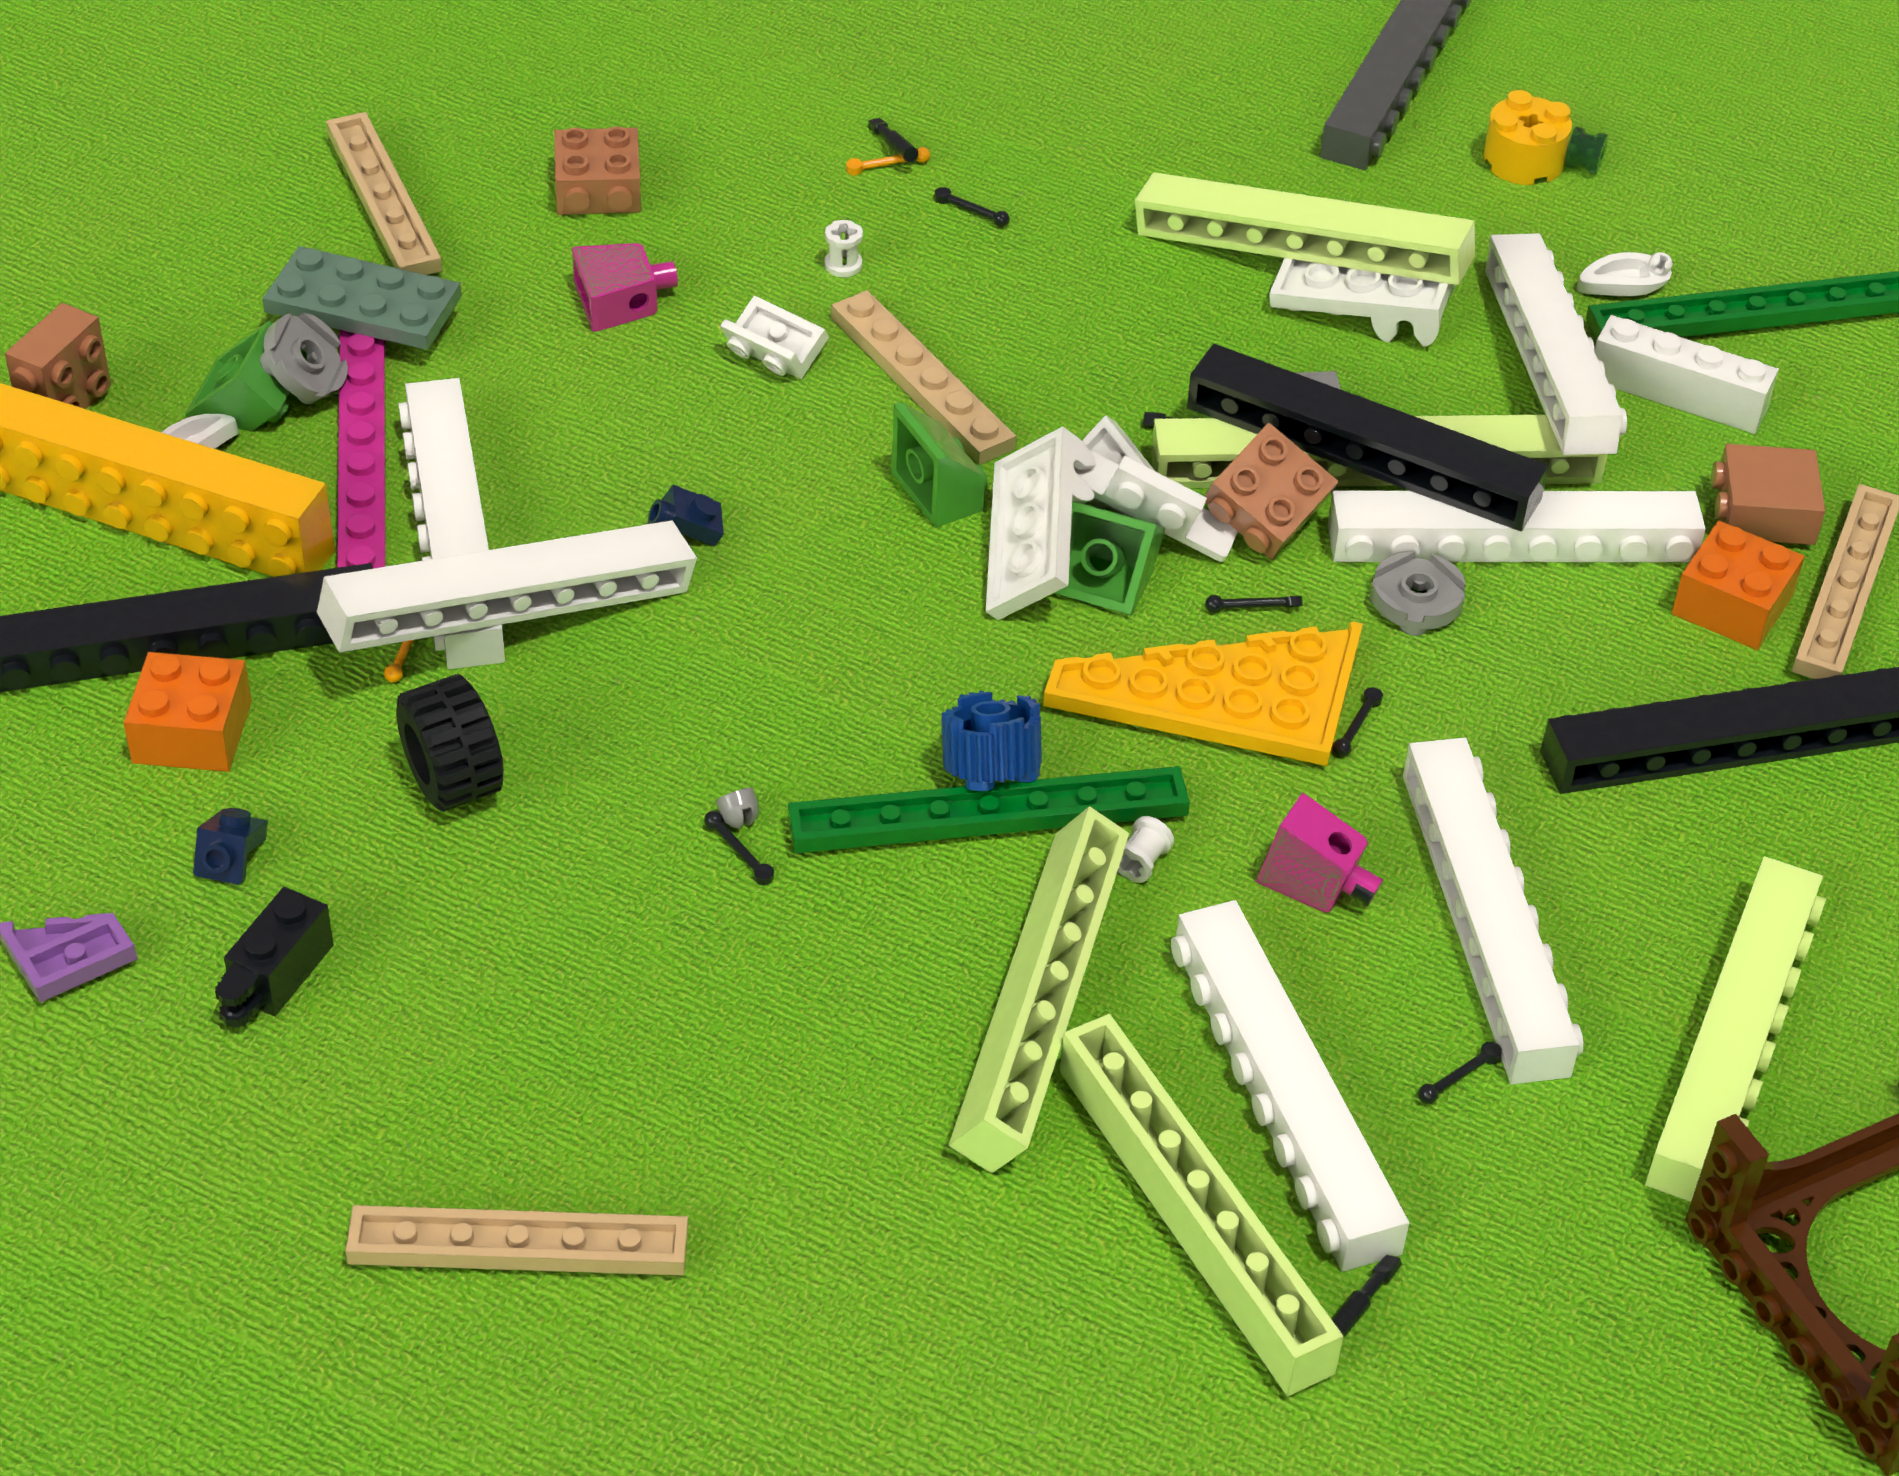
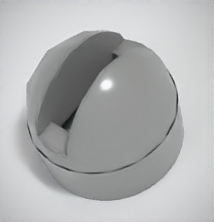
M753 788L740 789L716 800V805L723 821L732 828H742L743 822L746 826H751L757 819L759 805Z

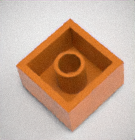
M1718 520L1683 571L1671 614L1758 650L1793 597L1805 556Z
M148 652L124 720L131 762L133 764L230 772L252 702L245 660Z

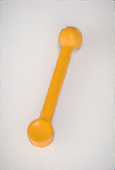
M925 147L917 149L918 157L916 161L919 163L927 162L930 159V151ZM899 155L867 161L853 158L847 161L846 169L850 175H859L864 169L906 161Z
M414 640L402 642L393 664L388 665L384 670V676L387 681L396 683L402 679L403 670L401 667Z

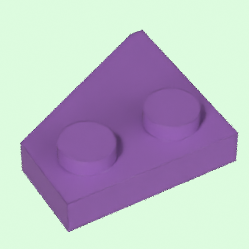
M113 913L86 915L78 919L69 917L46 918L45 927L15 930L13 921L0 923V940L39 1002L138 959L133 942Z

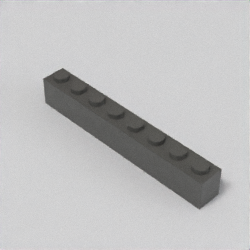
M1400 0L1325 122L1320 158L1366 171L1374 156L1380 157L1382 155L1387 134H1394L1399 122L1400 112H1407L1413 90L1417 92L1420 90L1425 70H1432L1438 48H1445L1450 28L1455 29L1457 27L1462 7L1468 8L1471 0Z

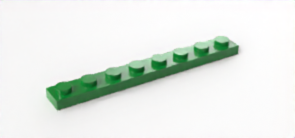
M1899 271L1589 305L1586 320L1597 340L1610 315L1622 319H1630L1653 329L1676 334L1678 337L1899 313Z
M1180 766L1037 779L1032 782L995 783V787L988 791L969 790L962 786L788 803V821L794 853L1063 828L1089 806L1114 823L1136 821L1142 816H1150L1156 819L1188 816L1190 801Z

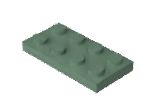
M299 246L262 299L264 312L279 316L292 313L291 315L299 316L302 313L316 316L331 328L428 350L462 297L461 283Z

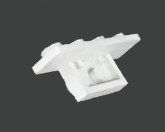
M1091 451L1096 466L1082 470L1074 466L1078 476L1083 478L1093 491L1094 498L1135 519L1164 527V534L1219 562H1224L1228 556L1238 531L1230 524L1217 520L1210 511L1203 508L1206 497L1126 456L1122 458L1118 465Z

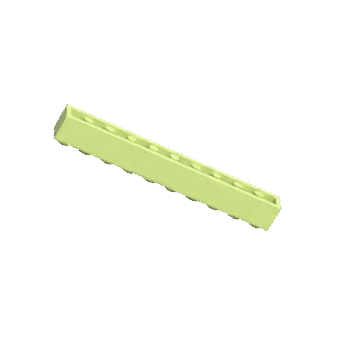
M1546 415L1415 416L1548 464L1549 468L1545 484H1601L1608 454L1563 455ZM1215 418L1154 419L1151 447L1153 469L1187 488H1210L1215 479L1257 434ZM1305 452L1339 481L1335 487L1396 486Z

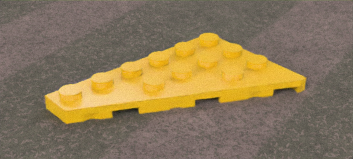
M1350 622L1349 629L1320 633L1316 626L1301 628L1295 632L1276 631L1246 636V642L1218 646L1213 639L1199 641L1193 645L1174 644L1144 648L1143 655L1113 659L1111 653L1096 654L1090 658L1071 657L1056 659L1044 691L1043 706L1328 766L1361 638L1363 623Z

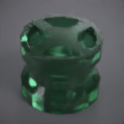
M1576 126L1570 138L1564 165L1571 168L1577 165L1584 166L1588 172L1597 174L1605 154L1608 134L1599 132L1593 135L1587 133L1585 128Z

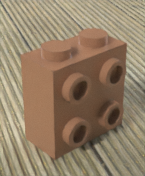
M616 126L604 129L569 128L566 130H554L557 215L641 212L638 128Z
M63 302L5 352L11 385L21 390L87 409L111 387L99 317Z
M1268 422L1211 484L1204 496L1207 498L1205 504L1217 520L1230 524L1243 535L1245 542L1250 548L1256 552L1264 553L1272 560L1327 500L1339 481Z
M1725 444L1721 462L1714 461L1711 472V487L1718 489L1715 500V518L1722 519V522L1738 527L1770 542L1816 545L1825 515L1816 450Z

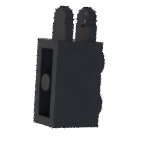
M283 886L224 956L226 973L221 977V982H217L218 986H215L216 999L222 1004V1007H219L220 1020L227 1027L240 1028V1026H245L247 1022H250L249 1019L254 1018L259 1010L275 1017L334 945L327 904Z

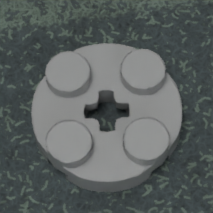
M292 313L285 314L267 329L263 344L265 352L260 356V363L263 370L270 376H274L286 390L297 396L304 404L310 405L319 399L328 397L344 384L348 373L347 360L340 361L337 348L341 346V343L333 330L322 320L307 313H302L299 316L291 315ZM301 350H304L308 354L307 361L303 357Z
M1401 552L1384 559L1375 571L1370 592V601L1386 619L1398 624L1404 633L1412 636L1422 635L1427 629L1443 627L1454 621L1461 614L1465 600V579L1460 570L1450 561L1440 556L1431 554L1429 561L1415 558L1416 552ZM1410 588L1417 591L1426 590L1427 593H1416L1411 591Z

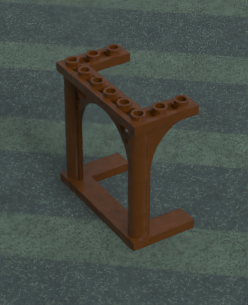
M1899 1113L1803 1155L1773 1162H1767L1768 1152L1737 1114L1717 1121L1685 1219L1690 1232L1699 1243L1705 1244L1716 1258L1726 1279L1731 1284L1737 1285L1749 1300L1758 1320L1765 1327L1770 1328L1787 1349L1788 1356L1795 1367L1804 1371L1821 1392L1822 1399L1827 1408L1832 1413L1839 1415L1855 1435L1858 1446L1863 1454L1869 1459L1874 1460L1886 1476H1891L1899 1472V1333L1891 1337L1887 1349L1884 1350L1863 1339L1842 1323L1828 1308L1813 1283L1808 1267L1806 1248L1807 1237L1812 1223L1828 1204L1847 1192L1899 1170ZM1793 1214L1798 1224L1792 1226L1784 1221V1219L1788 1215ZM1767 1233L1782 1237L1791 1245L1792 1250L1787 1253L1771 1252L1758 1234ZM1784 1268L1789 1269L1796 1279L1793 1280ZM1852 1352H1855L1860 1357V1359L1862 1360L1861 1364L1852 1354ZM1878 1368L1876 1376L1873 1380L1870 1376V1373Z

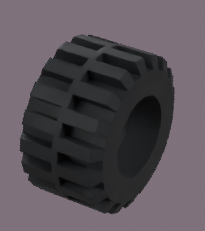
M455 674L400 693L397 699L396 717L402 746L421 791L438 810L444 812L501 790L504 772L503 759L494 726L479 694L462 675Z

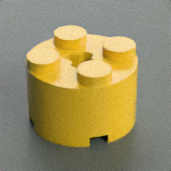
M1511 91L1508 94V98L1497 103L1490 114L1483 159L1484 162L1488 160L1491 164V172L1505 181L1520 185H1534L1536 178L1547 177L1546 182L1556 179L1564 168L1572 129L1570 107L1562 102H1551L1543 98L1533 97L1527 91Z

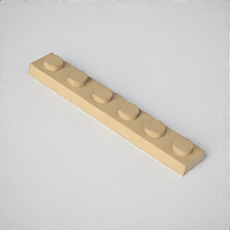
M362 112L326 120L327 134L393 266L424 275L441 272V257L367 113Z
M868 290L831 305V319L931 418L939 421L952 437L958 438L964 451L978 465L1016 449V435Z
M1862 484L1858 485L1798 650L1792 672L1812 679L1842 675L1899 512V495Z
M353 1205L345 1252L347 1264L685 1276L688 1216Z

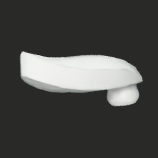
M1634 252L1610 254L1596 260L1585 268L1579 276L1576 290L1579 293L1594 295H1646L1658 290L1668 282L1672 274L1673 261L1669 255L1662 252H1657L1653 255Z
M201 414L172 424L161 433L215 449L239 434L236 420L232 416Z

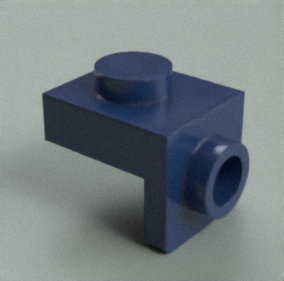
M672 485L661 500L657 499L649 511L648 524L673 520L681 534L715 546L724 535L721 503L706 495L696 494L676 485Z
M239 808L222 809L197 828L194 875L237 885L242 883L246 878L248 853L266 840L268 820L253 818L249 811Z

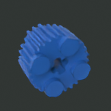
M969 692V695H960L958 707L954 706L952 710L947 709L946 712L942 713L944 769H946L947 773H952V776H959V779H965V787L967 789L988 791L995 787V781L997 780L1000 782H1004L1006 779L1018 782H1032L1040 776L1042 763L1040 704L1036 703V699H1031V696L1018 695L1017 703L1013 700L1005 702L1004 699L995 701L992 699V692Z

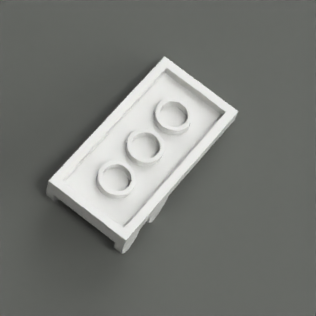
M1284 258L1269 296L1270 307L1284 308L1291 311L1325 312L1333 315L1345 314L1371 317L1375 333L1381 340L1387 343L1397 334L1399 322L1405 320L1413 325L1414 336L1421 345L1428 346L1435 341L1438 335L1442 314L1448 298L1453 293L1456 285Z
M1063 426L994 463L986 613L997 620L1068 586L1072 501L1085 504L1093 500L1095 496L1087 482L1078 476L1074 466L1079 470L1090 469L1096 466V462L1089 448Z

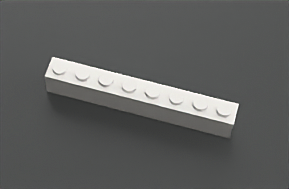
M1541 234L1490 235L1485 272L1563 455L1616 454L1620 435H1625L1627 430L1626 411L1618 405L1615 387L1607 381L1603 361H1598L1596 357L1593 339L1591 337L1588 338L1585 333L1582 315H1577L1574 309L1573 296L1571 293H1567L1564 287L1563 274L1561 271H1557L1554 265L1552 250H1547Z
M453 378L405 384L407 402L398 404L402 430L411 429V432L403 433L406 460L415 459V462L408 463L411 490L420 489V493L412 494L415 520H425V524L417 525L420 553L430 552V556L422 557V561L489 550L460 379ZM502 624L433 636L435 651L445 650L447 669L505 662Z
M1333 491L1327 524L1333 562H1382L1389 556L1401 552H1416L1415 558L1429 561L1431 554L1450 562H1690L1701 547L1706 530L1696 491H1543L1542 500L1522 532L1412 491Z
M673 520L325 576L317 614L340 653L685 593L688 590L697 557Z
M1466 737L1409 743L1403 779L1495 1042L1502 1048L1501 1059L1510 1085L1571 1078L1577 1055H1581L1583 1052L1582 1032L1578 1024H1572L1568 1014V996L1565 986L1562 983L1557 984L1555 979L1551 948L1547 943L1542 944L1538 933L1539 921L1534 905H1528L1524 895L1522 870L1519 866L1514 867L1512 863L1508 833L1505 829H1500L1496 819L1497 808L1494 795L1491 792L1487 793L1483 784L1481 760L1478 756L1473 757Z
M1233 900L1179 914L1176 937L1171 939L1173 958L1178 967H1185L1191 979V990L1196 1003L1199 1006L1204 1005L1211 1017V1029L1216 1042L1219 1045L1224 1044L1231 1056V1066L1236 1081L1239 1085H1246L1252 1097V1108L1257 1122L1261 1126L1266 1125L1273 1138V1148L1277 1161L1283 1168L1288 1167L1295 1180L1297 1199L1304 1210L1310 1209L1317 1223V1234L1323 1250L1326 1253L1332 1252L1342 1272L1379 1262L1387 1254L1395 1257L1402 1255L1409 1221L1237 901Z

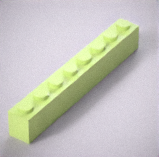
M1153 172L1135 199L1138 235L1453 285L1461 283L1475 257V220Z
M1090 806L1055 834L948 1145L990 1173L1001 1168L1029 1146L1063 1041V1033L1066 1032L1130 834Z
M1763 857L1656 1148L1645 1186L1691 1202L1717 1121L1737 1114L1746 1127H1748L1750 1120L1741 1118L1740 1114L1742 1109L1753 1112L1763 1081L1753 1078L1755 1071L1766 1073L1776 1043L1767 1041L1769 1033L1780 1035L1789 1006L1779 1002L1782 996L1792 999L1802 970L1792 966L1794 959L1801 962L1806 960L1814 933L1805 931L1806 925L1817 927L1826 898L1817 895L1823 875L1772 858Z
M1111 1014L1064 1032L1060 1074L1287 1397L1335 1375L1343 1341L1342 1333Z

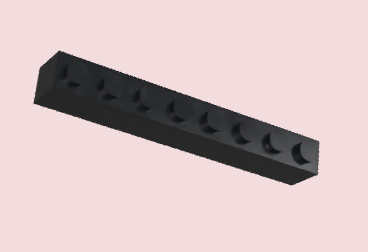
M1213 343L1190 374L1188 409L1258 434L1269 422L1304 452L1520 532L1523 531L1542 500L1549 468L1548 464Z
M372 563L0 616V692L141 672L148 652L230 659L332 644L334 642L317 614L324 577L373 569Z
M1899 667L1881 668L1874 671L1835 675L1827 678L1789 682L1759 688H1746L1739 691L1700 695L1692 698L1550 718L1547 721L1540 753L1559 793L1565 794L1899 743Z

